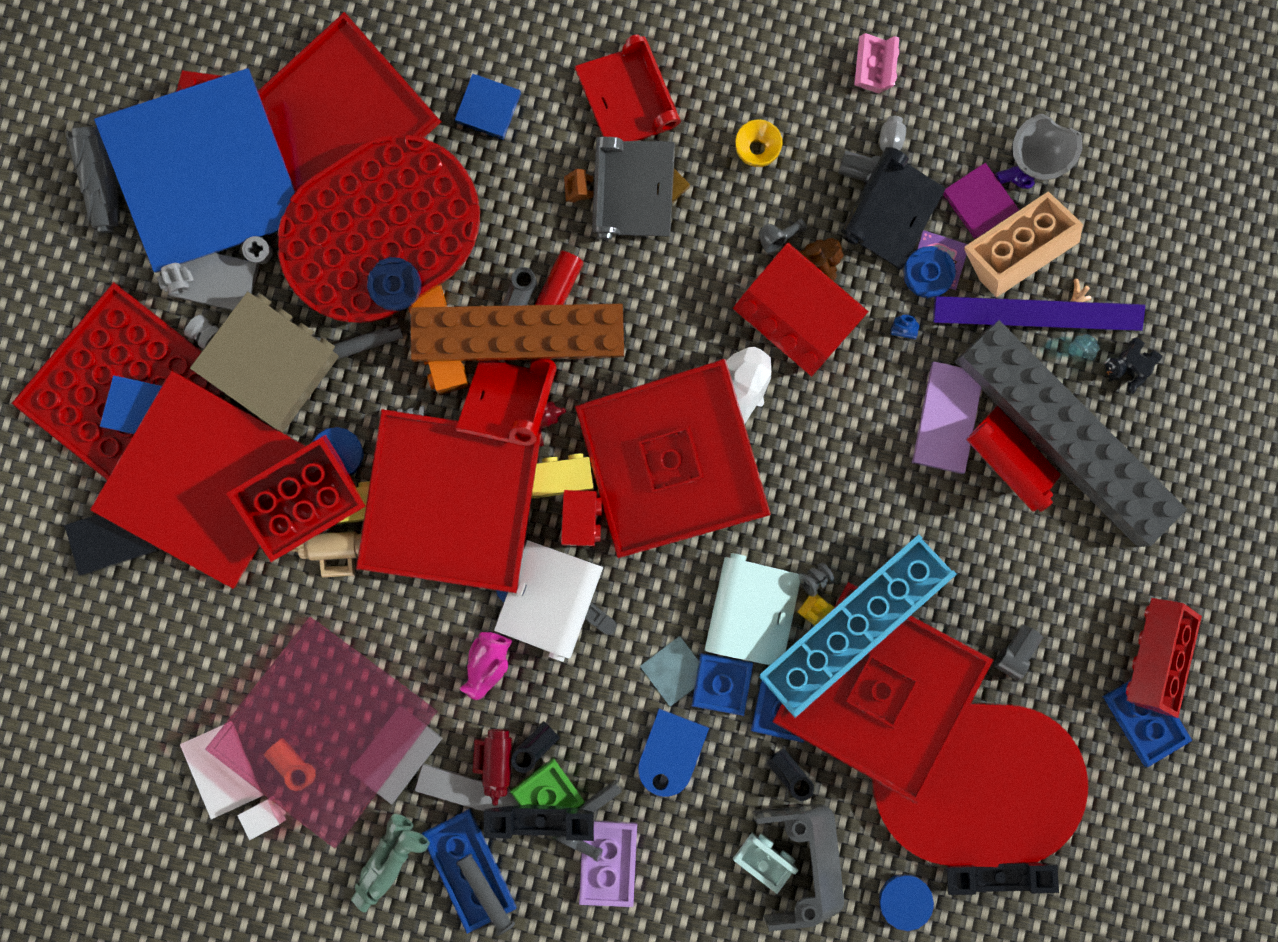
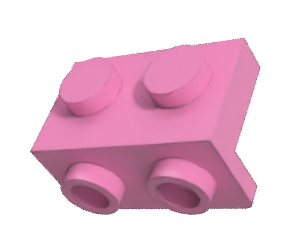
M867 33L859 36L855 86L881 93L895 85L897 58L899 55L898 37L893 36L888 40H883Z

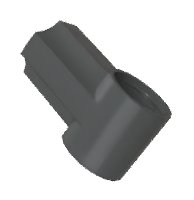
M845 151L838 174L864 181L866 185L881 156L869 158Z
M520 267L512 274V282L502 306L528 305L532 293L537 288V279L532 270L527 267ZM522 276L531 277L529 285L525 287L518 285V280Z
M1021 624L1008 647L1003 648L997 655L994 667L1015 681L1021 680L1030 667L1029 660L1043 639V636L1033 628Z

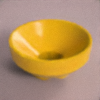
M766 120L749 121L737 133L735 140L737 154L744 163L750 166H767L781 152V133L775 125ZM753 142H760L763 144L765 151L759 155L753 154L750 150V145Z

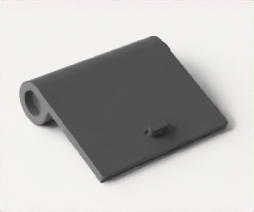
M616 137L596 138L592 233L597 234V239L611 240L612 235L670 237L675 142L623 141Z

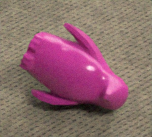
M480 632L479 637L475 639L469 650L467 665L468 681L460 687V691L466 693L473 700H479L500 681L508 669L506 653L512 643L510 638L491 632Z

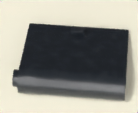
M886 147L844 223L841 232L844 234L843 239L853 245L858 243L901 270L946 188L907 163L909 158L902 151L893 147Z

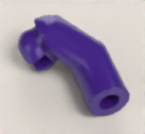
M1018 166L995 173V177L1000 184L1012 182L1022 189H1030L1035 184V179L1023 173Z

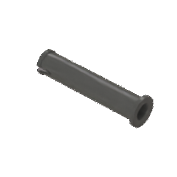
M398 322L394 325L333 344L335 346L333 351L339 356L338 359L392 341L404 339V335Z
M470 853L457 861L456 864L496 928L495 934L499 936L515 925V921H511L472 857L473 855Z

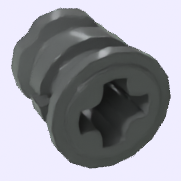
M823 562L819 563L817 568L808 570L807 575L805 573L799 574L802 587L811 597L816 596V590L821 591L826 588V584L831 585L834 583L833 573Z

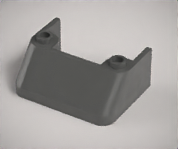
M812 804L752 811L753 818L757 824L784 821L785 831L791 840L795 842L809 841L815 896L799 900L792 912L765 914L764 921L769 932L813 927L840 913L844 907V894L835 816L832 810L824 804Z

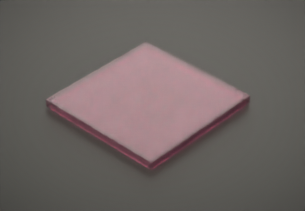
M309 617L205 750L335 849L438 711L315 619Z

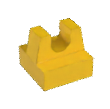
M818 594L814 597L809 595L797 613L815 626L835 607Z

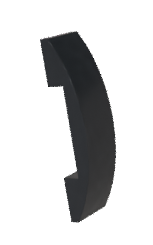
M517 805L489 808L484 810V838L511 839L513 835L566 836V840L594 841V812L552 805Z
M1033 862L999 864L998 867H974L973 865L946 866L948 895H976V892L1030 891L1031 894L1059 893L1057 864Z

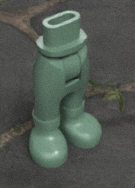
M393 814L390 817L386 827V835L381 837L375 851L360 873V880L354 887L356 892L351 901L362 912H367L369 907L376 904L378 899L390 889L399 875L403 863L407 860L408 854L410 852L422 853L427 850L430 844L424 835L411 831L413 823L405 816Z

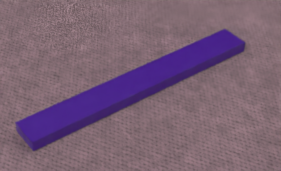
M935 296L933 322L992 325L1000 320L1004 325L1143 331L1146 305Z

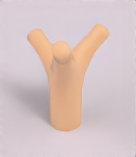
M1074 279V291L1070 301H1090L1091 296H1085L1090 289L1089 286H1085L1080 291L1079 280Z

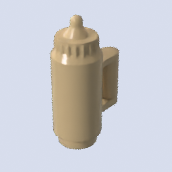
M357 532L321 533L291 551L298 552L301 559L319 560L322 578L354 576V558H358L361 534H357ZM347 559L348 565L327 567L326 560Z

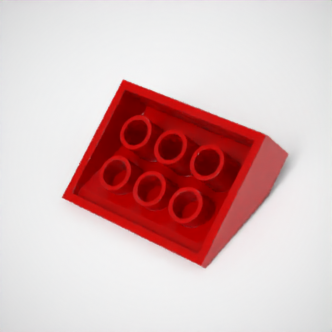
M789 243L783 247L732 308L811 377L869 312Z
M326 434L226 493L270 562L366 507L342 460Z

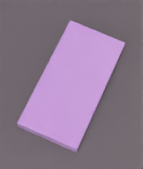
M938 362L931 363L912 463L960 474L965 473L970 450V443L966 438L974 429L981 386L963 368Z

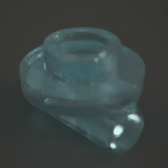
M1090 335L1076 336L1070 344L1068 352L1094 361L1100 347L1097 344V340Z

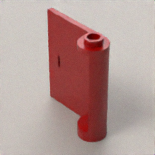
M640 35L630 36L626 40L622 51L575 66L576 73L603 137H616L623 141H639L671 130L680 124V117L646 37Z
M533 359L530 368L493 360H479L456 426V431L524 446L534 444L557 370L556 364L550 359Z
M996 406L966 440L1032 512L1037 509L1039 512H1042L1053 503L1051 500L1053 493L1050 489L1061 474L1007 415Z

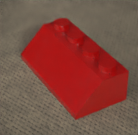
M1151 598L1150 605L1145 609L1146 622L1144 630L1139 634L1138 642L1140 647L1138 655L1134 657L1132 663L1134 671L1132 680L1126 688L1127 701L1175 718L1179 717L1202 618L1201 615L1184 603Z

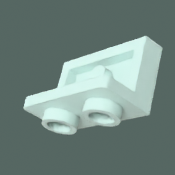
M752 832L733 857V860L778 894L791 874L796 875L798 872L797 867L794 865L796 860L784 850L779 853L773 849L774 843L762 833L758 837Z

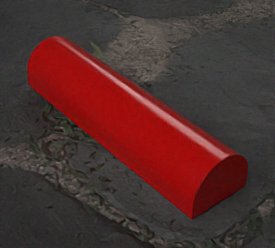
M560 251L535 305H564L584 262L574 254Z

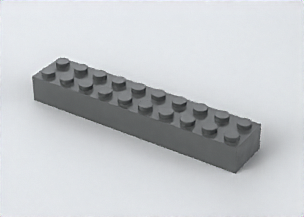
M1000 320L989 326L954 361L981 386V390L1137 547L1152 546L1187 510Z

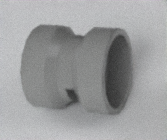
M197 315L187 324L184 334L191 340L198 341V345L204 350L219 328L211 326L208 319L203 315Z

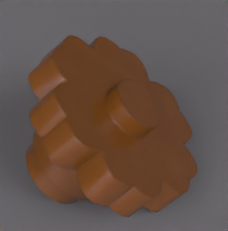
M828 238L825 241L819 239L806 245L804 250L799 251L831 280L834 281L836 279V265L844 257L842 247L837 239Z

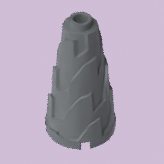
M97 127L73 128L72 134L67 130V145H69L80 190L84 196L88 221L92 228H97V233H113L114 228L118 227V222L120 221L119 194H121V187Z

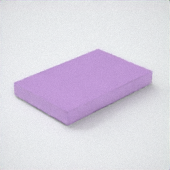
M594 821V841L584 842L597 848H602L603 853L598 862L582 853L579 905L633 907L637 822Z

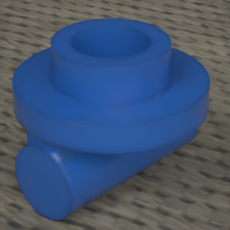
M910 315L896 317L891 326L890 335L916 340L920 327L919 323Z

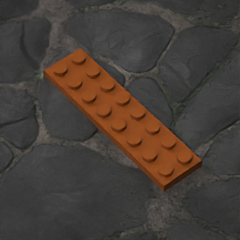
M623 304L410 307L412 362L624 358Z

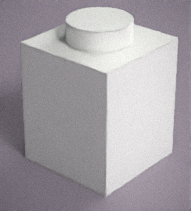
M273 796L237 816L249 840L284 822L286 820L284 816L286 810L280 800H276V797Z

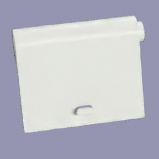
M527 540L523 551L517 593L508 592L494 631L549 651V657L564 662L565 657L571 658L603 567Z

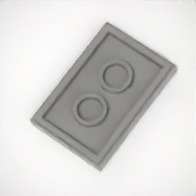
M214 253L181 264V267L185 266L187 270L190 269L194 281L188 283L190 289L186 293L172 296L168 292V295L233 311L247 291L252 294L260 265L251 261Z
M399 706L349 772L392 805L443 738L403 706Z

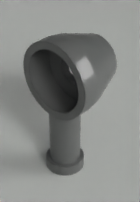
M799 219L784 230L777 228L773 224H767L758 234L763 249L766 253H772L779 249L790 237L799 232L806 231L807 227L805 222Z
M553 836V839L593 858L596 862L599 861L603 853L602 848H597L584 841L566 840V836Z

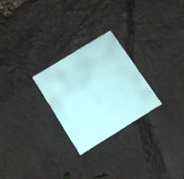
M679 636L640 667L671 707L694 689L699 661Z

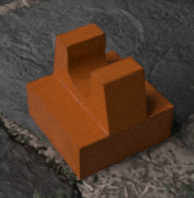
M575 169L564 177L566 202L575 203L578 200H587L594 196V191L587 190V184L593 182V176L586 174V170Z

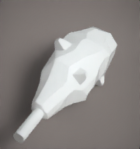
M748 347L734 353L726 361L744 424L756 406L762 407L764 405L763 396L771 379V357L756 347Z

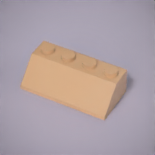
M1048 191L966 245L964 250L980 282L997 298L1078 244L1081 238L1083 223Z

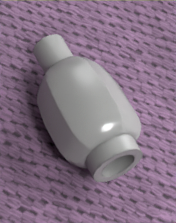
M889 116L887 122L881 128L879 143L883 152L886 147H893L901 150L903 147L906 126L902 123L903 119L899 116Z

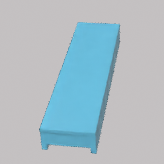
M918 534L765 669L759 677L796 718L957 574L939 558Z

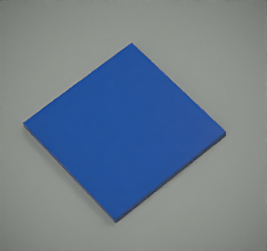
M248 68L94 119L155 273L161 272V268L168 264H184L243 244L252 236L261 238L278 232L281 217L284 216L295 190L252 74Z

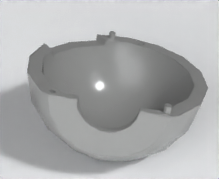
M1038 114L1026 120L1017 130L1013 141V157L1019 169L1037 180H1051L1069 172L1078 162L1083 149L1080 132L1072 128L1061 127L1052 118L1044 114Z

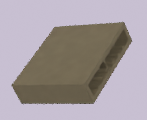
M247 291L190 369L269 425L284 432L339 356L333 351L335 346L322 337L318 341L312 337L314 331L303 323H300L299 326L295 325L290 321L293 317L281 308L275 311L269 306L272 302L260 293L254 296Z

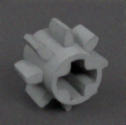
M172 263L162 267V276L157 277L160 288L164 289L165 292L169 291L172 296L181 295L189 291L188 283L194 281L190 269L187 270L185 266L181 267L179 263Z

